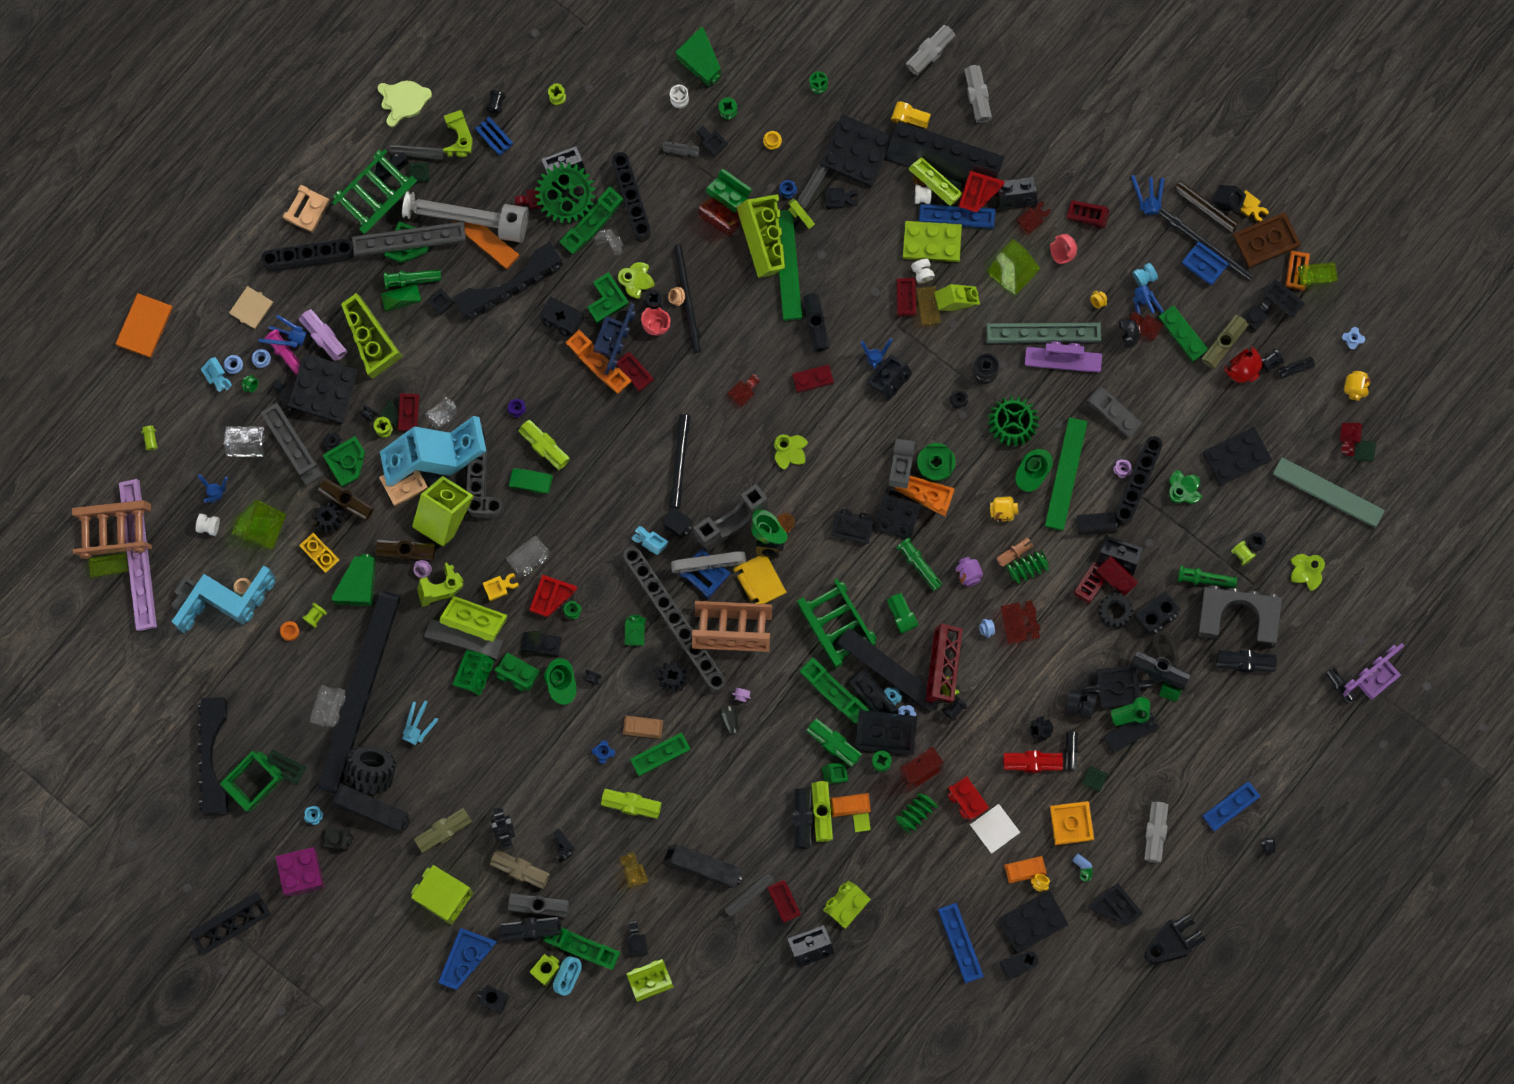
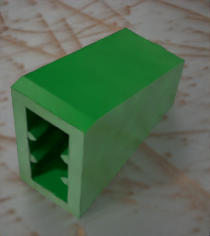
M700 27L676 51V59L709 87L712 83L716 84L720 80L721 68L704 28Z
M360 554V557L355 556L332 596L334 604L373 606L376 560L374 557H371L372 555Z

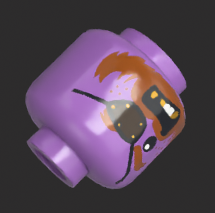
M969 557L959 560V565H957L955 571L960 583L967 587L980 583L983 572L979 562L976 559L970 560Z

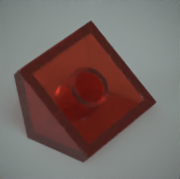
M713 197L702 203L698 208L699 216L729 238L741 224L738 211L734 213Z

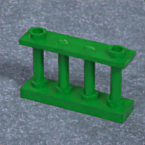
M386 149L382 152L378 150L372 156L374 160L343 192L339 189L332 196L334 199L333 205L339 201L360 222L359 225L361 227L358 230L363 234L417 182L413 176L410 178L404 177L384 157L388 152ZM377 162L399 182L398 184L401 187L396 192L391 190L370 170ZM364 175L386 195L387 201L383 205L381 203L378 204L357 183ZM351 188L373 209L374 214L370 218L365 217L344 197Z
M836 578L834 579L835 588L811 602L809 600L806 602L805 598L802 597L797 600V605L834 668L837 670L843 666V657L850 653L845 649L840 651L837 649L835 651L832 644L834 640L843 636L848 628L854 630L860 627L864 634L863 638L875 647L877 638L872 630L868 631L847 596L846 592H848V589L844 582H839ZM838 594L841 595L845 602L844 605L821 618L815 617L812 612L815 610L814 608ZM850 610L855 619L854 621L831 634H825L822 629L824 624Z

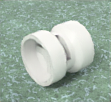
M675 85L670 90L671 104L675 108H684L689 102L688 90L683 85Z
M922 259L911 265L913 272L916 273L918 284L929 282L935 278L934 272L930 270L931 264L929 259Z
M200 513L196 522V532H208L209 535L216 536L220 518L215 516L208 518L207 515Z

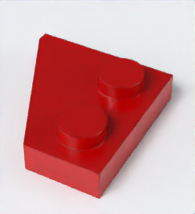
M970 171L959 208L978 213L1005 185V181Z
M542 575L529 611L548 618L577 591L578 587Z

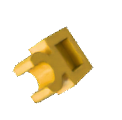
M1246 190L1244 192L1246 198L1240 212L1247 217L1253 214L1256 222H1262L1263 219L1258 214L1263 213L1267 216L1269 211L1266 208L1258 207L1261 201Z
M514 573L507 575L505 580L498 576L483 582L490 602L508 595L506 589H516L519 587L518 582L515 584L510 583V580L515 578Z

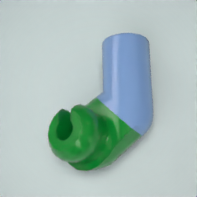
M1078 853L1072 861L1080 867V879L1083 882L1090 881L1093 877L1092 864Z

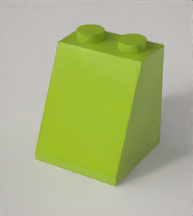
M442 476L421 494L412 527L441 546L446 545L454 538L474 495Z
M433 865L425 870L422 875L424 879L420 885H415L411 892L413 894L411 898L450 925H453L473 895V891L464 883Z

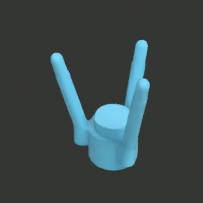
M426 700L423 702L413 726H410L416 702L412 703L407 723L402 733L404 734L402 739L414 745L417 742L421 743L426 734L438 722V718H435L420 735L421 730L416 727L427 705Z

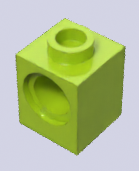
M544 954L532 968L530 974L547 986L558 973L560 961L553 955L548 957ZM550 964L552 970L547 974L542 973V966Z

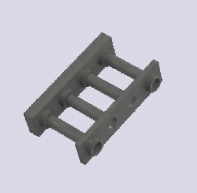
M275 403L262 411L261 414L305 485L308 486L321 478L322 474L318 470L317 465L279 405Z

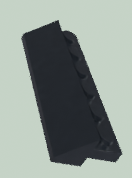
M898 121L894 134L891 137L886 155V160L910 167L922 157L947 180L964 186L970 171L998 179L1005 156Z

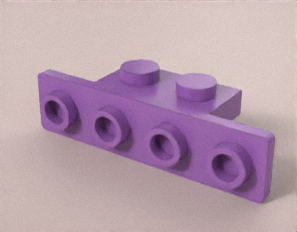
M1053 341L1050 344L1046 343V348H1026L1025 366L1101 372L1102 354L1084 352V347L1077 343L1061 345L1060 342Z
M1402 643L1398 647L1393 645L1386 652L1388 654L1386 657L1382 658L1380 656L1372 663L1374 667L1370 670L1368 668L1364 669L1358 675L1360 678L1357 681L1352 679L1346 684V690L1343 695L1346 697L1359 686L1371 700L1378 696L1401 676L1389 660L1398 654L1404 645Z

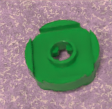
M931 443L918 455V470L921 476L929 481L939 482L948 479L955 469V456L944 444ZM934 458H938L939 461H942V464L934 467L931 461H934Z

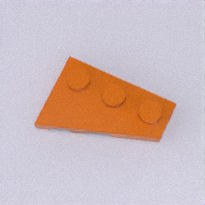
M910 476L908 489L895 487L894 490L946 517L955 488Z

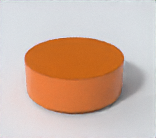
M287 621L280 627V634L284 640L294 641L299 637L300 629L295 622Z

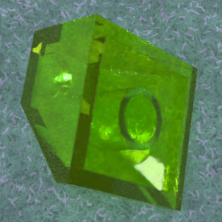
M1012 239L996 257L987 273L1016 296L1036 275L1040 267L1029 252Z
M255 499L237 517L231 534L245 541L274 549L286 514Z

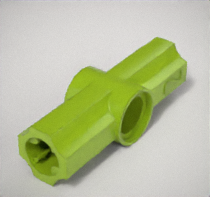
M530 419L518 430L520 435L531 444L532 448L542 458L545 457L558 471L567 465L570 458L547 433H543Z
M825 781L811 783L816 842L832 841L829 785ZM820 807L828 810L825 816L817 814V810Z
M609 789L604 790L601 806L621 810L622 813L629 815H642L658 819L662 802L642 798V796L635 793H621Z

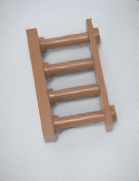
M141 500L72 508V516L79 518V521H81L82 548L73 549V553L79 555L80 558L88 559L92 555L127 551L143 553L146 549H152L151 544L143 542L142 517L144 512H151V504ZM127 514L135 515L134 543H125V517ZM109 516L117 517L116 545H107V519ZM97 517L99 519V546L89 547V521H91V518Z
M695 601V617H700L699 630H692V648L770 652V633H765L766 620H772V604ZM708 617L719 618L718 631L707 630ZM727 618L739 619L738 632L726 631ZM746 619L758 620L757 633L745 632Z

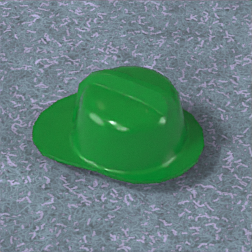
M1035 449L1023 456L1015 476L1017 486L1021 490L1026 492L1034 491L1042 484L1053 466V459L1048 451Z
M757 510L752 514L753 523L751 531L757 540L766 544L770 542L782 544L787 541L788 536L772 513L766 510Z
M563 658L553 660L544 673V681L548 686L551 698L558 704L566 705L571 703L576 696L574 671L569 661Z

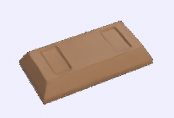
M625 715L623 735L661 739L663 720Z

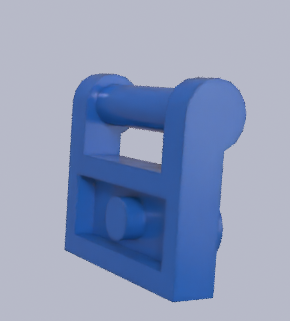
M701 548L693 558L710 555ZM724 567L698 570L702 576L712 583L708 588L691 572L679 573L683 579L686 578L699 589L707 600L713 596L715 591L731 575Z

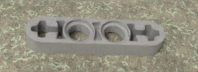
M731 552L675 560L671 562L672 573H684L741 565L746 563L745 552Z

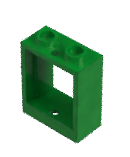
M251 751L220 783L247 812H252L284 779L280 775L282 773L280 769L275 765L271 766L267 762L268 757L261 751ZM257 760L274 779L251 800L234 782Z

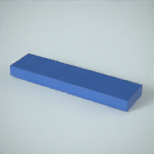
M920 204L919 222L962 224V227L994 229L995 209L981 208L976 213L959 208V206Z
M957 903L938 909L965 984L983 978L982 970Z

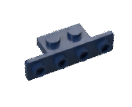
M631 303L624 323L607 316L604 319L593 352L610 358L604 373L606 375L609 374L610 370L614 371L618 360L614 358L616 353H621L624 344L620 342L622 337H627L630 327H627L628 321L632 322L636 313L633 310L635 305Z

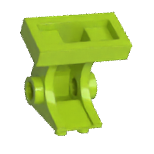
M462 110L445 115L444 119L447 128L454 129L457 132L458 140L454 145L444 148V154H448V157H453V154H456L457 157H467V154H472L473 140Z
M447 562L444 563L443 569L446 580L441 584H432L428 581L427 577L419 580L417 592L422 607L429 606L431 602L452 598L462 590L463 579L459 573H454L453 565L449 566Z

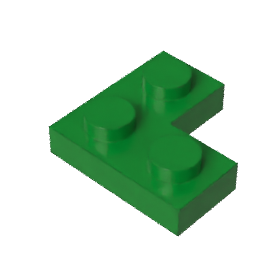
M609 272L593 281L602 298L589 305L587 309L596 323L599 324L604 321L606 316L610 317L628 306L629 302Z

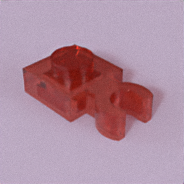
M1043 201L1038 203L1035 211L1030 207L1017 219V223L1029 235L1043 223L1044 220L1041 217H1047L1051 212L1050 208L1047 211L1040 209L1044 206Z

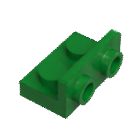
M724 169L720 170L718 177L706 189L707 194L734 213L737 212L736 207L749 199L752 191L750 187Z
M466 649L452 685L472 691L476 695H481L488 675L492 670L494 660L485 654Z
M508 652L500 665L495 668L498 679L504 682L509 680L514 683L513 687L522 692L524 689L529 692L541 673L540 670Z

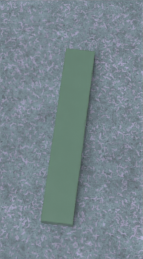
M987 323V344L1050 343L1053 341L1060 343H1101V323Z
M1283 457L1273 473V476L1374 528L1378 525L1385 511Z

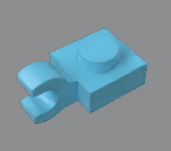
M216 357L210 358L201 368L209 384H215L219 392L224 388L228 390L232 386L231 382L222 376L225 372Z
M641 526L635 530L640 536L635 534L632 537L633 541L637 543L643 542L642 546L656 555L666 548L669 542L655 532L648 533Z

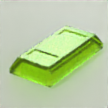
M127 553L88 559L90 577L129 572Z

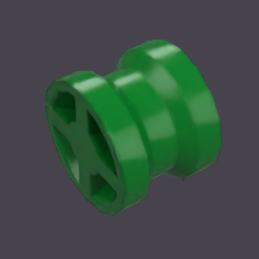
M814 72L810 76V89L813 93L822 94L827 90L828 78L825 73Z
M730 97L723 98L719 102V114L723 119L731 120L737 115V103Z
M878 751L873 755L872 765L876 771L886 772L889 770L892 761L890 754L886 751Z

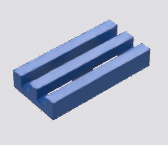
M487 117L485 122H481L480 126L475 127L477 133L499 157L513 146V142L490 117ZM488 124H490L494 128V130L504 139L507 145H505L496 136V134L487 126ZM482 129H485L502 147L501 150L487 137Z

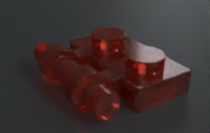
M1026 601V609L1022 610L1019 602L1000 606L1008 645L1027 641L1026 633H1032L1033 640L1040 639L1039 631L1041 629L1040 625L1037 624L1035 615L1037 611L1032 601ZM1023 616H1028L1029 626H1024Z

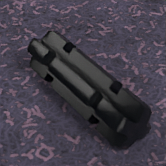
M1308 357L1304 361L1300 360L1289 364L1287 367H1280L1278 374L1280 378H1285L1289 374L1293 375L1304 371L1306 368H1313L1315 366L1314 359Z

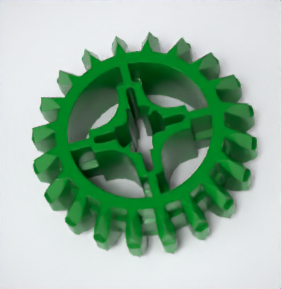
M1011 395L1009 401L1003 397V404L997 401L996 407H991L992 413L988 414V418L991 420L988 421V426L993 427L989 431L990 433L996 432L993 436L994 439L1001 437L999 440L1000 444L1006 440V446H1010V442H1014V447H1017L1018 441L1024 445V438L1027 441H1031L1030 435H1036L1034 429H1038L1039 424L1035 422L1039 421V417L1035 415L1038 411L1031 410L1033 408L1032 403L1028 406L1026 405L1027 399L1020 402V396L1013 400ZM1009 408H1017L1020 410L1018 412H1012L1009 410ZM1002 413L1006 422L1000 428L998 417ZM1025 415L1029 419V426L1026 430L1021 423ZM1010 419H1012V420L1017 419V423H1015V422L1010 423ZM1014 430L1019 434H1008L1007 432Z

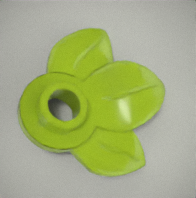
M637 262L630 268H623L618 273V281L621 285L625 286L629 296L639 299L641 290L654 287L655 284L652 277L646 274L649 269L648 264ZM625 274H629L631 278L629 280L626 279Z
M779 435L774 441V447L777 451L775 460L778 466L785 470L790 463L795 465L805 464L806 459L802 449L807 446L808 441L799 435L792 437ZM786 442L787 446L781 447L780 443Z
M1298 554L1291 559L1292 564L1296 567L1291 574V582H1306L1310 591L1315 590L1322 582L1321 572L1325 568L1324 559L1319 555L1309 557L1305 554ZM1313 561H1317L1319 563L1317 568L1312 567L1311 564Z

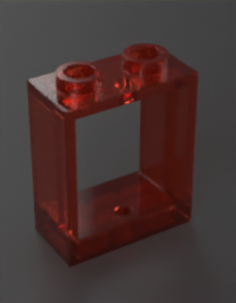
M932 746L901 767L900 777L908 789L913 791L943 771L944 762Z

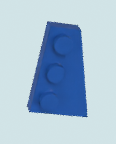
M460 928L438 983L458 990L497 944V941Z

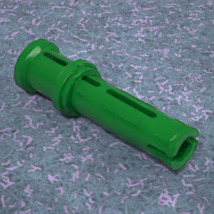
M440 269L405 273L403 270L399 271V273L390 274L384 272L385 289L392 286L404 287L406 284L442 281Z
M909 537L901 542L896 549L903 553L907 558V563L912 564L934 592L943 583L923 560L921 551H917L910 542L911 539Z
M1183 565L1179 567L1177 582L1186 581L1192 582L1194 585L1203 583L1236 588L1237 577L1202 572L1200 568H1184ZM1210 578L1224 580L1225 582L1210 580Z

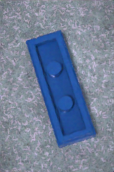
M1248 781L1205 813L1202 818L1215 832L1261 796Z

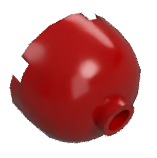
M1252 346L1251 351L1245 349L1230 361L1233 364L1229 368L1227 365L1224 367V371L1232 380L1238 383H1244L1249 380L1251 383L1260 376L1258 373L1262 368V358Z

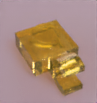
M634 852L620 857L621 863L626 866L623 870L629 887L648 883L643 865L637 864Z

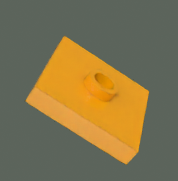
M1089 801L1050 806L1055 845L1094 841Z

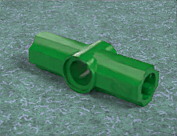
M817 718L806 730L809 735L822 744L821 746L833 756L836 755L851 768L862 756L858 750L847 743V740L835 730L832 731Z

